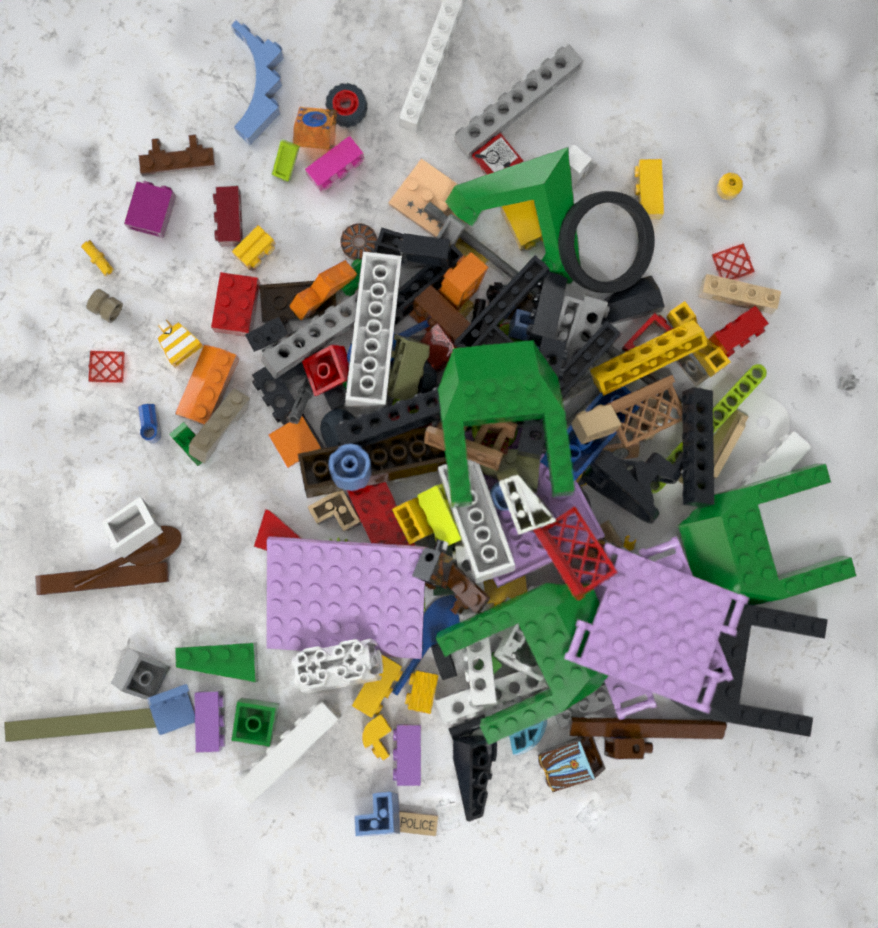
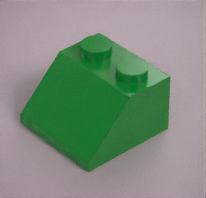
M241 697L236 704L231 741L270 747L277 724L280 704Z

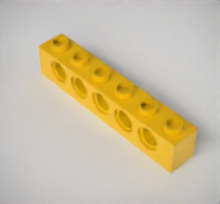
M694 320L682 324L590 369L593 382L603 396L707 346L704 330Z

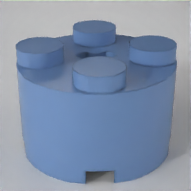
M346 444L339 447L331 455L329 468L337 487L352 491L364 488L371 477V465L368 454L361 447L354 444Z

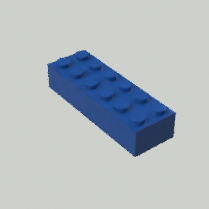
M623 386L604 396L600 393L584 411H592L593 408L599 405H606L632 392ZM634 405L631 413L635 414L640 407ZM622 412L616 413L619 421L624 423L626 414ZM572 425L567 429L574 482L600 451L613 439L617 432L581 444ZM546 452V455L542 457L540 462L549 469Z

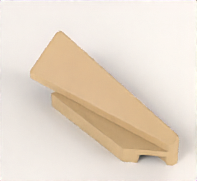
M735 410L714 435V479L720 474L745 429V423L749 416L738 410ZM681 476V478L679 479V482H680L681 484H683V478H682V476Z

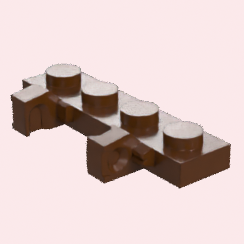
M196 134L189 135L190 147H185L186 150L166 152V150H162L161 141L157 138L151 139L152 150H148L149 154L139 155L140 174L142 176L216 168L213 147L203 148L202 144H198Z
M452 562L447 586L456 594L455 598L457 601L454 602V607L450 610L455 615H461L464 610L469 608L476 614L481 613L491 598ZM425 583L428 589H436V586Z

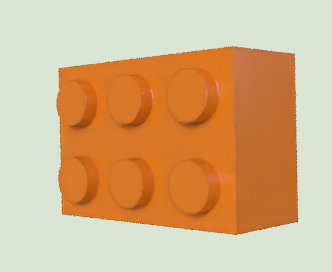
M472 252L468 256L463 255L458 260L457 266L454 269L450 268L445 273V279L442 281V287L438 292L458 311L479 290L488 266Z

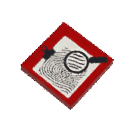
M501 133L471 155V158L485 175L524 162Z

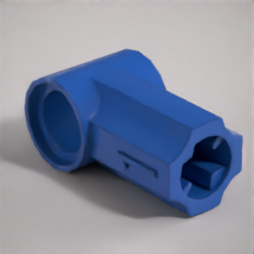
M143 404L138 406L141 437L149 443H157L161 438V431L158 426L156 405ZM154 429V435L147 438L148 431Z

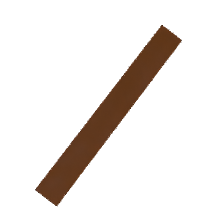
M571 717L568 732L569 736L723 739L727 723L717 720L638 718L619 720V718Z

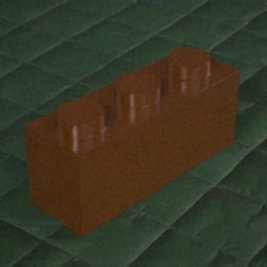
M431 285L414 299L413 307L416 314L420 317L423 316L427 320L428 325L433 330L436 329L446 343L450 342L454 346L456 339L471 324Z

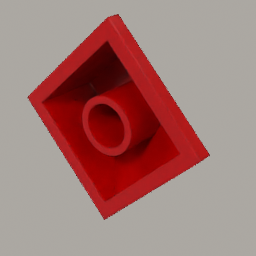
M330 345L302 360L314 396H319L346 382L348 379L350 365L347 360L345 346Z

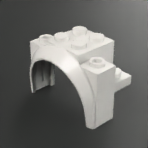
M530 586L529 590H532L536 587ZM519 624L494 634L502 640L494 654L498 658L497 660L539 681L544 678V676L535 672L531 667V649Z

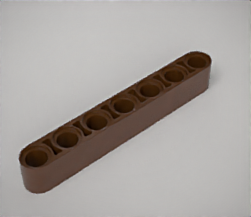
M168 562L148 566L132 565L117 567L77 587L74 586L72 580L93 570L35 576L36 595H48L169 582Z

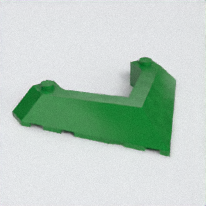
M569 146L453 187L445 202L458 218L471 226L479 220L484 210L534 200L546 252L541 261L549 267L550 272L566 277L567 284L571 285L573 280L562 265L558 248L562 222L568 211L575 204L572 190ZM576 230L574 247L577 260L581 266V261L579 257V241Z

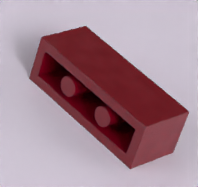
M239 186L216 187V193H213V203L217 209V212H214V222L217 223V230L214 231L215 241H218L221 247L237 246L243 240L241 190Z

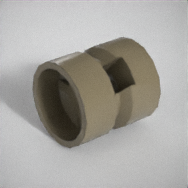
M100 288L92 293L86 305L87 310L95 315L100 314L101 318L109 323L115 321L123 307L121 301L114 297H109V294Z

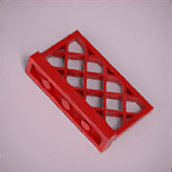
M575 506L557 517L556 522L533 530L578 601L585 597L586 593L618 574L616 568ZM575 513L578 517L577 525H567V518ZM554 526L562 527L559 537L551 536L548 530ZM565 528L575 529L573 540L563 538ZM579 530L589 534L587 543L576 541ZM562 541L572 543L570 554L561 552ZM575 544L586 546L584 556L573 554ZM589 547L598 548L599 554L597 559L587 557ZM572 558L582 559L580 570L571 568ZM586 560L596 562L594 573L584 571ZM600 563L609 565L612 570L605 575L597 574ZM582 575L593 576L592 583L584 588L581 584Z

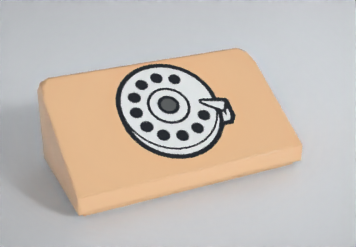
M637 442L626 448H623L622 443L606 445L604 449L610 451L619 459H631L639 456L640 443Z

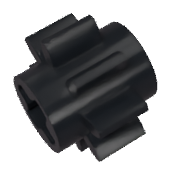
M494 282V285L489 286L486 292L489 303L506 285H503L502 282Z

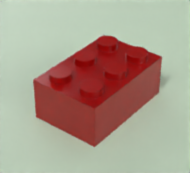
M220 272L211 324L214 332L246 337L245 334L253 331L261 285L258 277Z

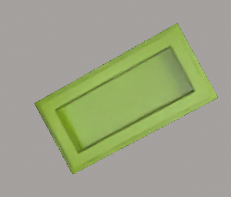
M285 139L280 141L272 171L273 176L288 182L291 180L300 148L299 145Z

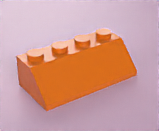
M204 345L175 414L204 426L221 405L240 360L239 357L226 350Z

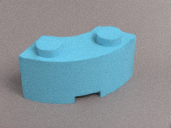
M548 719L509 736L513 755H522L539 743L545 733Z

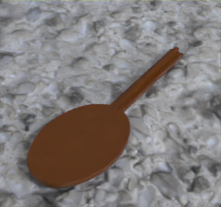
M160 526L163 533L125 558L120 557L72 580V582L77 587L128 562L138 566L159 563L176 552L181 544L182 535L175 527Z

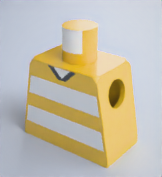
M166 319L158 325L163 334L157 339L174 368L204 347L179 322L172 326Z

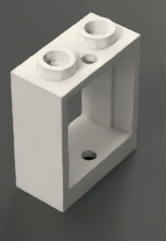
M139 497L102 522L105 528L103 533L111 541L109 544L115 554L119 553L123 558L163 533L150 506L142 497ZM141 514L146 524L119 541L115 531Z

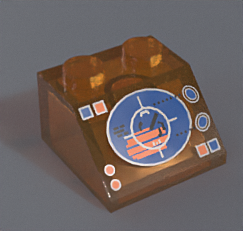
M299 107L293 128V143L300 147L327 150L335 147L337 110Z

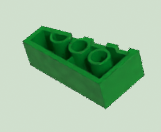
M257 642L175 648L176 668L250 682L259 681Z

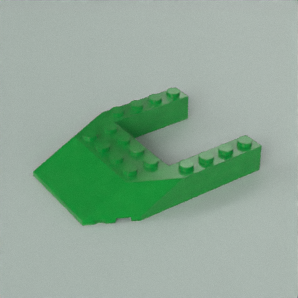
M533 341L453 349L438 388L451 508L472 506L464 427L542 419L552 497L573 495L575 486L565 410L559 381Z
M816 463L714 494V505L694 509L689 517L678 525L692 576L748 597V605H758L786 599L856 577L852 557L843 555L777 575L758 506L762 503L831 483L827 465Z
M545 583L437 633L436 640L446 657L519 624L550 689L481 719L480 728L488 745L562 713L598 690L608 678L606 674L564 659L565 654L569 652L577 630V621L581 620L588 624H593L600 605L594 589L586 593L585 597L578 601L567 584ZM582 584V585H583V587L585 588V587H587V586L590 585V584ZM585 630L576 654L579 658H581L590 633L588 630Z

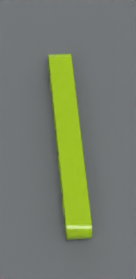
M756 364L747 370L713 407V434L765 379L767 371L763 365ZM752 371H758L760 378H755L752 375ZM739 385H746L747 392H742ZM728 397L734 400V406L727 404L726 400ZM714 411L722 414L721 420L715 419ZM683 440L666 458L670 463L673 464L676 460L675 453L683 452ZM657 482L658 488L657 490L651 489L652 494L662 490L666 483Z

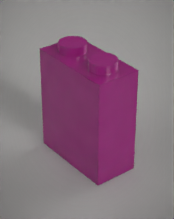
M136 181L124 225L130 230L164 238L176 200V195L172 188L164 185L157 187L149 181H143V183Z

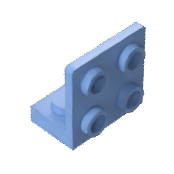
M187 684L146 698L159 735L195 723V714L187 694L189 691Z

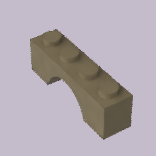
M233 388L190 442L189 454L205 464L217 449L227 429L234 422H238L247 411L250 397Z

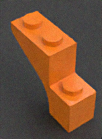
M344 260L318 274L311 287L298 293L289 307L302 321L313 315L322 303L357 276V273Z

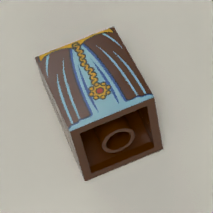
M579 736L546 749L538 755L539 765L545 772L546 783L551 788L552 793L594 780L606 769L593 737Z

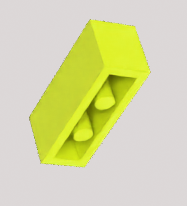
M436 485L418 494L419 505L427 516L428 525L434 531L435 540L439 539L448 542V546L460 541L461 537L443 485Z

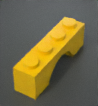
M686 301L672 309L666 316V319L673 328L691 320L698 324L695 313ZM705 336L707 346L693 352V355L708 375L713 377L726 368L731 361L720 347L714 345Z

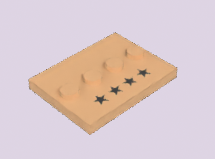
M421 158L388 204L436 238L443 225L423 210L431 202L442 210L446 216L449 217L450 214L456 216L445 201L453 187L458 184Z

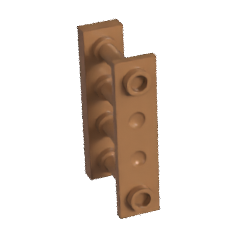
M440 420L437 428L428 426L424 443L445 451L442 421ZM504 422L476 425L480 429L474 441L465 439L467 459L498 471L503 457V453L499 451L506 437L514 439L517 424ZM488 430L499 434L492 449L481 445Z

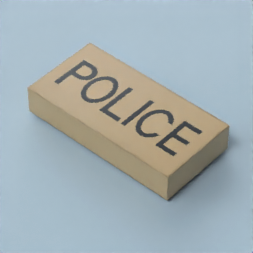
M399 811L400 832L436 836L438 815Z

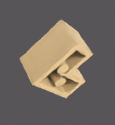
M344 491L331 493L308 506L318 525L336 517L342 530L347 532L361 524Z

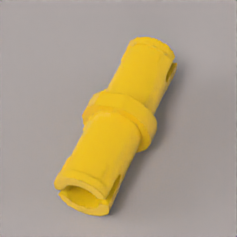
M91 240L81 245V248L91 258L92 264H96L104 276L110 275L114 271V268L104 258L103 252H99Z

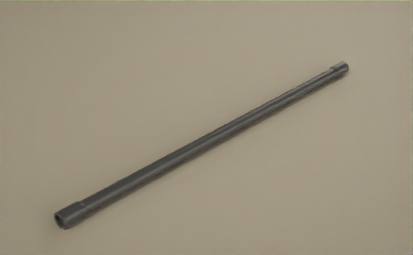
M431 202L423 210L442 225H444L448 218L442 210ZM463 230L459 237L511 279L517 275V270L466 230ZM536 287L530 292L533 296L535 292H538ZM589 331L582 332L588 339L591 338ZM613 345L606 352L612 358L623 354ZM650 374L639 378L647 385L657 381ZM667 389L662 397L669 402L671 396Z

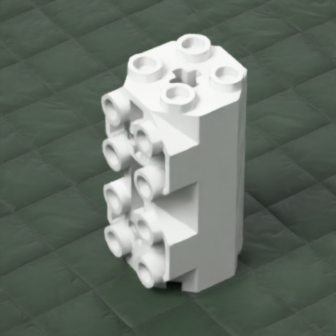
M354 639L340 642L336 646L326 648L318 646L304 649L302 652L297 653L296 657L292 658V666L295 669V688H300L301 692L309 694L381 680L382 676H379V674L383 673V662L380 650H376L374 647L378 645L377 642L373 639L361 641Z

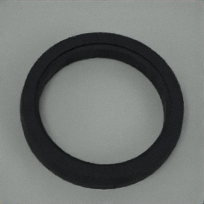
M615 191L596 192L576 202L562 222L558 239L560 259L567 274L581 287L597 293L619 292L634 285L648 269L655 246L653 225L645 208L633 197ZM613 203L626 210L634 220L638 231V250L632 265L623 275L614 280L602 282L590 277L582 269L576 257L574 240L581 219L590 209L599 204Z

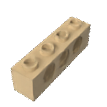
M706 274L702 279L698 297L751 309L756 305L760 312L773 314L778 309L781 291Z

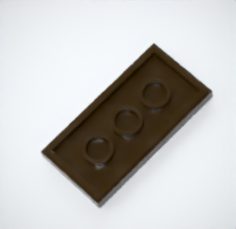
M314 281L260 285L262 322L268 323L284 315L288 321L300 320L289 306L295 296L311 287ZM336 293L322 303L313 315L304 320L312 319L317 315L320 317L325 314L329 307L333 305L336 307Z

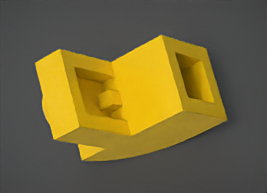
M382 713L369 721L365 726L362 742L365 749L373 745L372 751L376 758L381 757L382 760H385L390 756V753L380 738L391 732L392 728Z

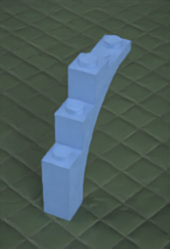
M235 20L231 25L233 32L249 47L254 57L256 68V84L251 103L243 117L234 126L236 133L251 145L281 114L279 104L272 96L282 87L281 76L273 69L284 59L283 49L277 42L273 43L269 39L264 42L258 35H252L247 25L244 23L240 24Z

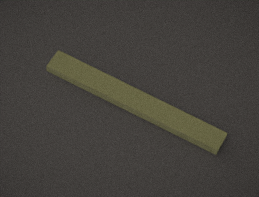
M150 708L4 722L5 742L156 728Z

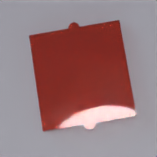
M439 323L429 332H426L425 336L420 340V342L430 346L427 360L434 370H438L445 361H449L453 349L457 348Z

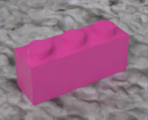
M348 136L305 168V172L320 192L328 190L332 187L334 181L338 178H344L350 169L359 167L363 163L364 154L354 140Z

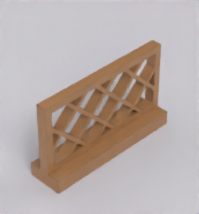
M673 375L662 378L603 405L604 407L611 404L615 414L618 412L626 414L624 423L620 422L621 426L616 430L623 448L631 446L682 421V405L672 384L675 382ZM667 389L671 396L669 402L662 399L663 393ZM649 398L657 400L654 409L647 406ZM660 403L668 406L666 414L658 411ZM634 405L641 407L639 416L631 413ZM672 408L677 410L679 418L670 417ZM645 410L653 413L651 421L643 418ZM657 415L664 418L662 426L655 424ZM630 417L638 420L635 428L628 426ZM642 422L649 425L647 433L639 431ZM626 429L634 432L632 440L629 442L625 436Z

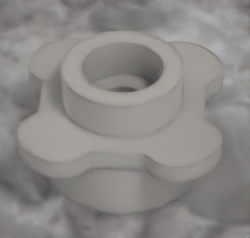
M854 375L842 376L839 379L840 385L838 389H844L845 391L853 390L860 381L858 378L855 379Z

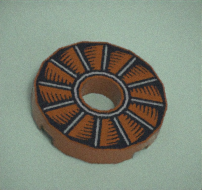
M363 223L348 226L340 238L343 253L354 261L356 259L361 260L363 252L373 253L377 242L375 231ZM362 238L364 240L363 246H355V239Z

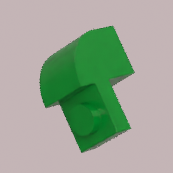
M184 422L181 423L169 435L188 457L199 466L203 462L189 454L190 442L196 434Z

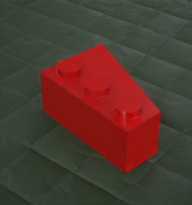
M755 305L737 319L728 323L720 331H716L709 338V341L720 347L729 358L735 353V348L738 346L743 348L750 343L749 338L754 335L757 338L766 331L764 328L769 323Z

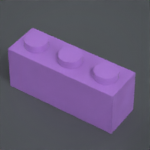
M221 691L195 692L196 753L220 752L226 743L225 735H222V727L225 726V715H222L225 697L221 695Z
M397 724V729H393V741H397V749H393V761H397V769H393V781H397V786H421V724Z

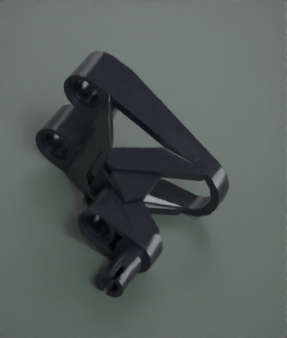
M603 449L591 462L590 468L582 478L588 486L643 522L652 524L660 513L654 505L650 483L656 481L675 484L682 476V452L672 464L656 452H653L644 462L641 460L619 459L610 451Z

